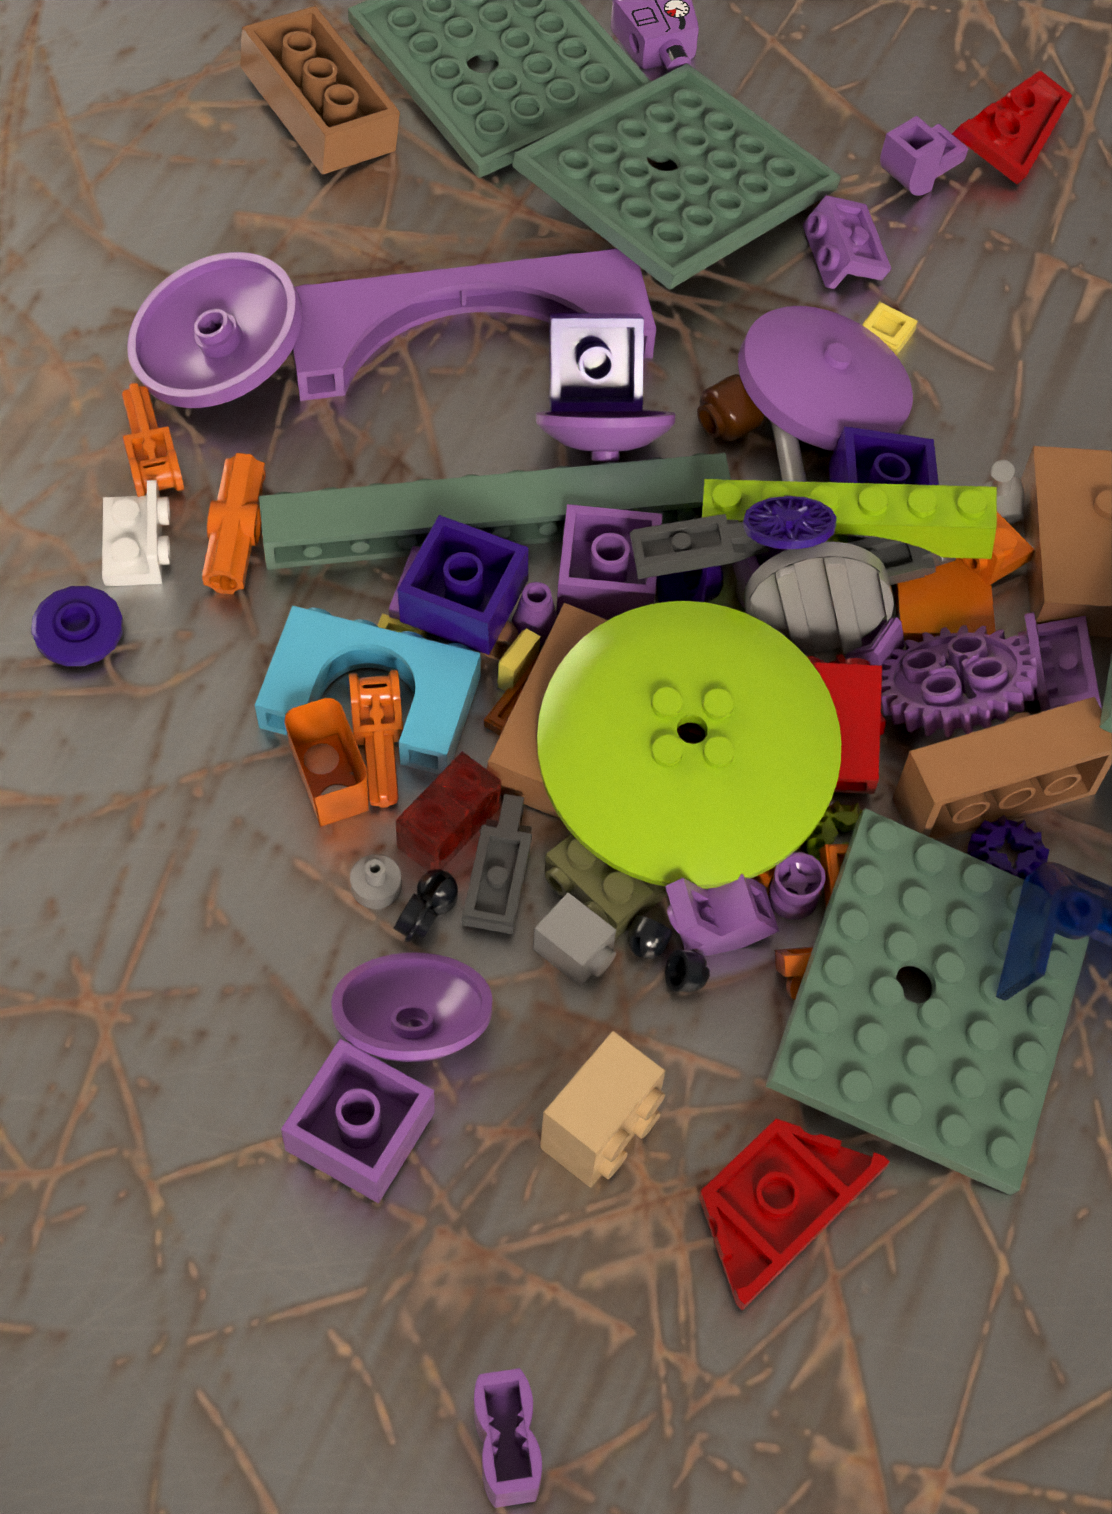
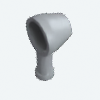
M1000 460L995 462L991 468L992 481L982 486L997 487V512L1011 525L1022 519L1024 488L1021 479L1014 477L1015 468L1013 464L1007 460Z

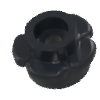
M414 893L393 927L394 930L406 936L405 942H410L414 935L422 940L426 936L438 915L437 912L430 909L433 903L432 897L425 900Z

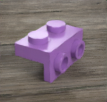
M1034 612L1025 613L1027 630L1018 632L1020 645L1028 644L1030 646V654L1035 655L1038 688L1033 689L1034 699L1031 701L1038 700L1041 712L1095 697L1100 708H1102L1086 616L1037 624Z

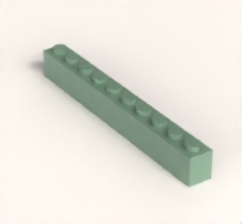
M697 453L687 457L665 459L653 457L643 461L622 463L609 461L599 465L559 466L554 469L535 471L513 470L503 474L481 476L469 474L460 478L419 479L414 482L395 484L373 483L368 486L341 489L328 487L319 491L278 492L274 495L259 496L267 570L409 556L413 546H422L438 515L521 545L562 542L567 504L662 514L661 525L692 520L702 511L704 479L731 480L725 453Z

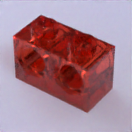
M462 751L395 820L397 848L427 871L443 869L482 828V825L486 824L487 819H490L500 809L501 780Z

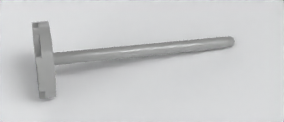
M771 421L782 481L807 482L798 439ZM824 542L810 548L788 549L775 555L752 574L747 582L743 596L745 613L778 630L806 656L815 657V653L831 651L843 647L844 653L861 647V639L871 633L885 617H887L888 622L894 606L888 573L881 560L862 547L842 542Z

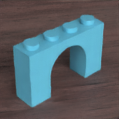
M292 605L255 703L259 728L287 735L285 726V715L292 708L320 700L327 687L344 673L360 668H378L389 672L390 670L398 669L399 677L409 686L414 695L399 739L400 765L448 777L481 677V653L472 651L467 646L459 643L443 644L427 640L422 635L412 631L400 633L380 628L368 620L357 619L352 621L332 616L329 612L320 608L304 609Z

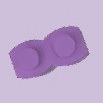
M520 1368L479 1374L475 1384L474 1422L478 1436L484 1445L482 1453V1480L487 1497L495 1508L535 1502L539 1493L542 1475V1456L539 1444L530 1430L533 1415V1396L529 1382Z

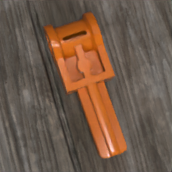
M131 383L129 388L122 392V399L131 434L123 436L137 497L147 494V480H157L159 491L175 488L177 492L183 491V480L169 427H158L148 389L145 386H138V383Z
M398 669L390 670L389 675L359 677L356 672L349 673L353 735L357 745H364L368 799L372 806L388 808L390 805L396 804L399 799L394 743L399 742L403 731Z

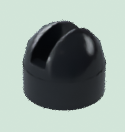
M442 869L429 870L422 875L417 884V895L428 900L430 896L427 893L437 882H442L432 897L433 903L430 909L438 914L446 913L457 902V883L450 873Z
M635 916L629 929L627 942L634 955L646 959H654L667 948L673 932L665 925L653 919Z
M688 950L673 951L668 957L665 966V979L668 987L672 991L687 993L703 988L710 977V970L706 967L707 961L704 956Z

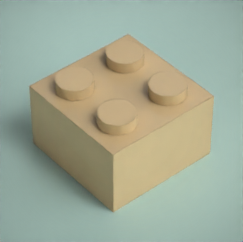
M612 1031L543 1112L540 1149L590 1188L601 1175L610 1179L627 1157L628 1153L623 1149L635 1134L641 1139L644 1138L659 1119L661 1112L657 1108L665 1097V1093L661 1091L665 1070Z

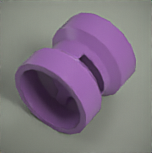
M803 852L793 853L783 862L776 865L768 898L772 909L781 917L789 920H801L810 916L816 909L826 880L825 870L816 858Z

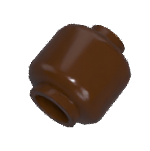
M738 374L728 376L705 389L700 397V406L697 409L698 420L704 431L710 437L720 438L726 442L737 440L762 424L765 417L749 397Z

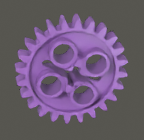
M962 625L957 633L952 634L944 627L940 631V636L936 637L927 632L922 633V642L906 640V650L894 649L892 651V659L882 662L881 705L883 714L885 716L892 715V721L895 725L906 722L907 731L909 732L924 726L925 736H930L937 729H944L945 736L950 737L957 728H962L964 733L969 734L972 733L973 726L981 725L985 729L992 727L991 720L995 718L1005 722L1010 718L1009 710L1015 712L1024 711L1023 701L1033 700V689L1038 688L1035 655L1030 654V646L1028 644L1020 645L1017 635L1005 639L1004 630L1002 629L988 635L986 626H981L974 633H968L966 625Z

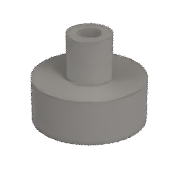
M381 854L367 855L358 860L350 873L353 897L359 904L371 909L385 908L394 903L402 889L401 871L397 863L390 857Z

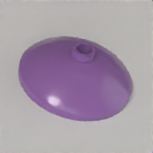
M658 410L606 412L542 411L536 413V424L545 433L565 446L582 451H592L591 460L618 461L619 451H629L647 446L668 432L675 424V413Z
M399 953L372 959L347 973L337 984L332 995V1019L341 1036L355 1047L370 1055L398 1062H423L449 1056L475 1041L485 1031L491 1020L493 999L490 987L485 979L473 968L460 961L429 953Z

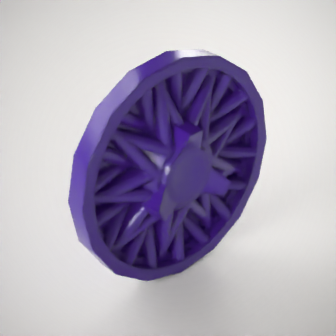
M782 496L765 499L747 509L743 519V528L747 536L759 544L772 548L794 550L810 548L826 542L834 535L837 517L830 507L820 501L806 497Z
M69 586L53 592L39 604L32 616L31 633L38 650L50 661L64 666H86L102 660L116 648L123 633V617L117 602L105 591L90 586Z

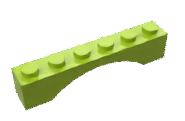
M704 479L702 518L726 514L727 520H738L740 523L743 522L746 510L757 502L782 496L806 497L820 501L833 510L837 517L834 535L875 536L901 541L926 549L942 558L992 559L997 524V487Z

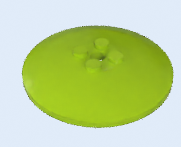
M669 601L649 604L624 612L597 626L584 636L559 664L543 697L538 719L537 756L541 778L546 793L566 828L580 844L612 868L630 877L660 886H667L681 878H685L703 889L716 888L738 880L742 873L744 877L751 879L783 862L808 839L821 821L832 799L841 764L842 743L836 709L828 688L806 655L787 637L767 623L747 613L706 602ZM695 723L704 730L706 737L699 743L690 744L679 737L677 729L682 724Z

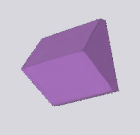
M897 617L890 618L888 622L887 619L883 620L871 633L861 639L862 646L848 652L845 655V659L860 658L868 660L871 663L870 665L882 666L884 660L892 659V651L894 649L903 650L905 647L901 621Z

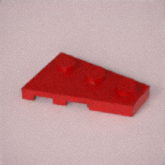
M1040 70L1010 90L1000 100L988 105L978 115L962 123L952 135L1018 185L1029 173L1072 95Z

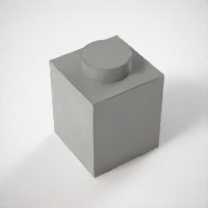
M567 892L534 928L533 950L577 985L581 986L591 974L596 977L602 975L614 960L616 952L613 951L616 929Z

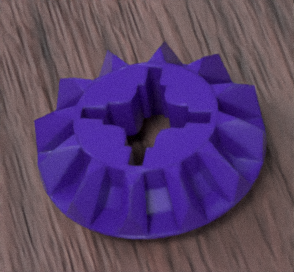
M1003 815L995 822L990 823L985 820L970 838L967 854L1036 885L1047 869L1050 849L1045 848L1041 832L1035 833L1027 827L1025 819L1016 822L1007 820L1005 815ZM1005 839L1010 843L1012 850L1021 851L1014 861L1013 868L1011 861H1008L1007 855L997 852L1001 850Z

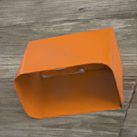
M323 698L289 710L285 715V726L290 749L319 826L322 827L369 811L366 766L342 705L333 698ZM316 744L332 746L339 755V762L336 768L326 774H315L309 771L304 764V755L310 747ZM329 786H346V788L321 795Z

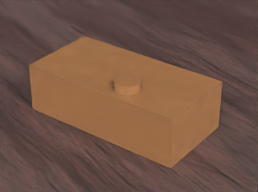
M316 6L242 27L241 69L322 175L396 151L400 111Z
M1033 446L1021 477L1024 488L1023 517L1025 540L1035 549L1031 561L1027 563L1030 613L1034 612L1037 624L1086 616L1089 636L1112 638V451Z
M563 604L488 760L485 789L502 796L509 794L524 797V805L560 819L546 793L538 763L537 731L540 709L548 684L565 656L584 636L608 620L569 604Z
M1087 698L1030 715L1028 712L1019 713L1008 718L1003 724L911 750L892 797L904 825L940 842L976 831L985 820L992 823L1005 815L1007 820H1012L1096 794L1112 765V733L1099 728L1102 710L1096 698Z

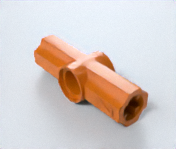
M236 453L232 458L225 459L217 500H212L209 507L207 520V538L209 543L202 570L203 585L221 594H234L235 591L244 589L252 546H257L259 543L261 532L259 496L263 494L266 468L264 462L255 459L251 454Z

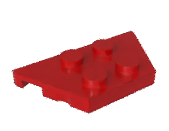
M776 1118L701 1189L699 1199L736 1305L742 1311L887 1168L890 1161L884 1155L874 1152L872 1156L857 1152L841 1146V1140L823 1134H809L800 1126Z

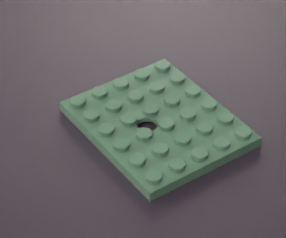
M366 0L348 8V21L478 178L513 163L515 152L651 82L579 0ZM478 56L483 61L496 60L498 66L490 72L480 73L470 69L467 62L470 58Z
M688 63L515 152L512 165L518 172L669 290L821 200L825 195L836 191L841 179L839 174ZM650 158L655 162H667L671 159L677 164L678 168L673 171H661L652 167L647 159Z
M865 808L856 821L766 1087L1011 1196L1020 1190L1096 912ZM913 966L927 974L932 984L930 999L923 1003H914L903 997V988L896 980L900 968Z

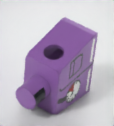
M612 0L610 28L640 68L651 69L665 65L669 73L686 63L691 64L690 59L696 55L699 32L692 0Z

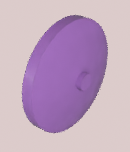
M229 252L199 259L167 277L149 294L140 306L128 335L127 350L130 365L149 393L167 404L183 408H203L232 401L261 385L287 359L297 341L302 324V303L299 294L287 273L277 263L261 255L246 252Z
M788 306L769 311L753 323L740 347L738 354L739 374L744 388L754 404L782 430L813 446L834 451L844 426L898 434L910 414L913 403L912 386L909 376L898 357L886 343L870 330L838 313L808 306Z

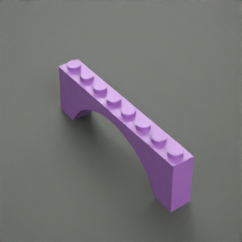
M615 248L295 286L302 303L301 329L292 349L300 401L345 396L359 368L382 345L417 325L445 316L463 313L502 312L528 316L548 323L549 313H640L644 317L643 359L653 358L656 326L641 268Z

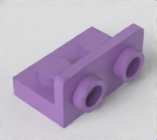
M825 195L803 223L805 234L825 287L835 289L847 274L882 281L890 272L891 266L867 205Z

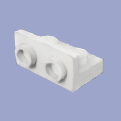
M147 480V495L103 497L102 578L105 587L162 584V565L171 563L169 537L162 536V525H170V504L168 497H160L157 480Z

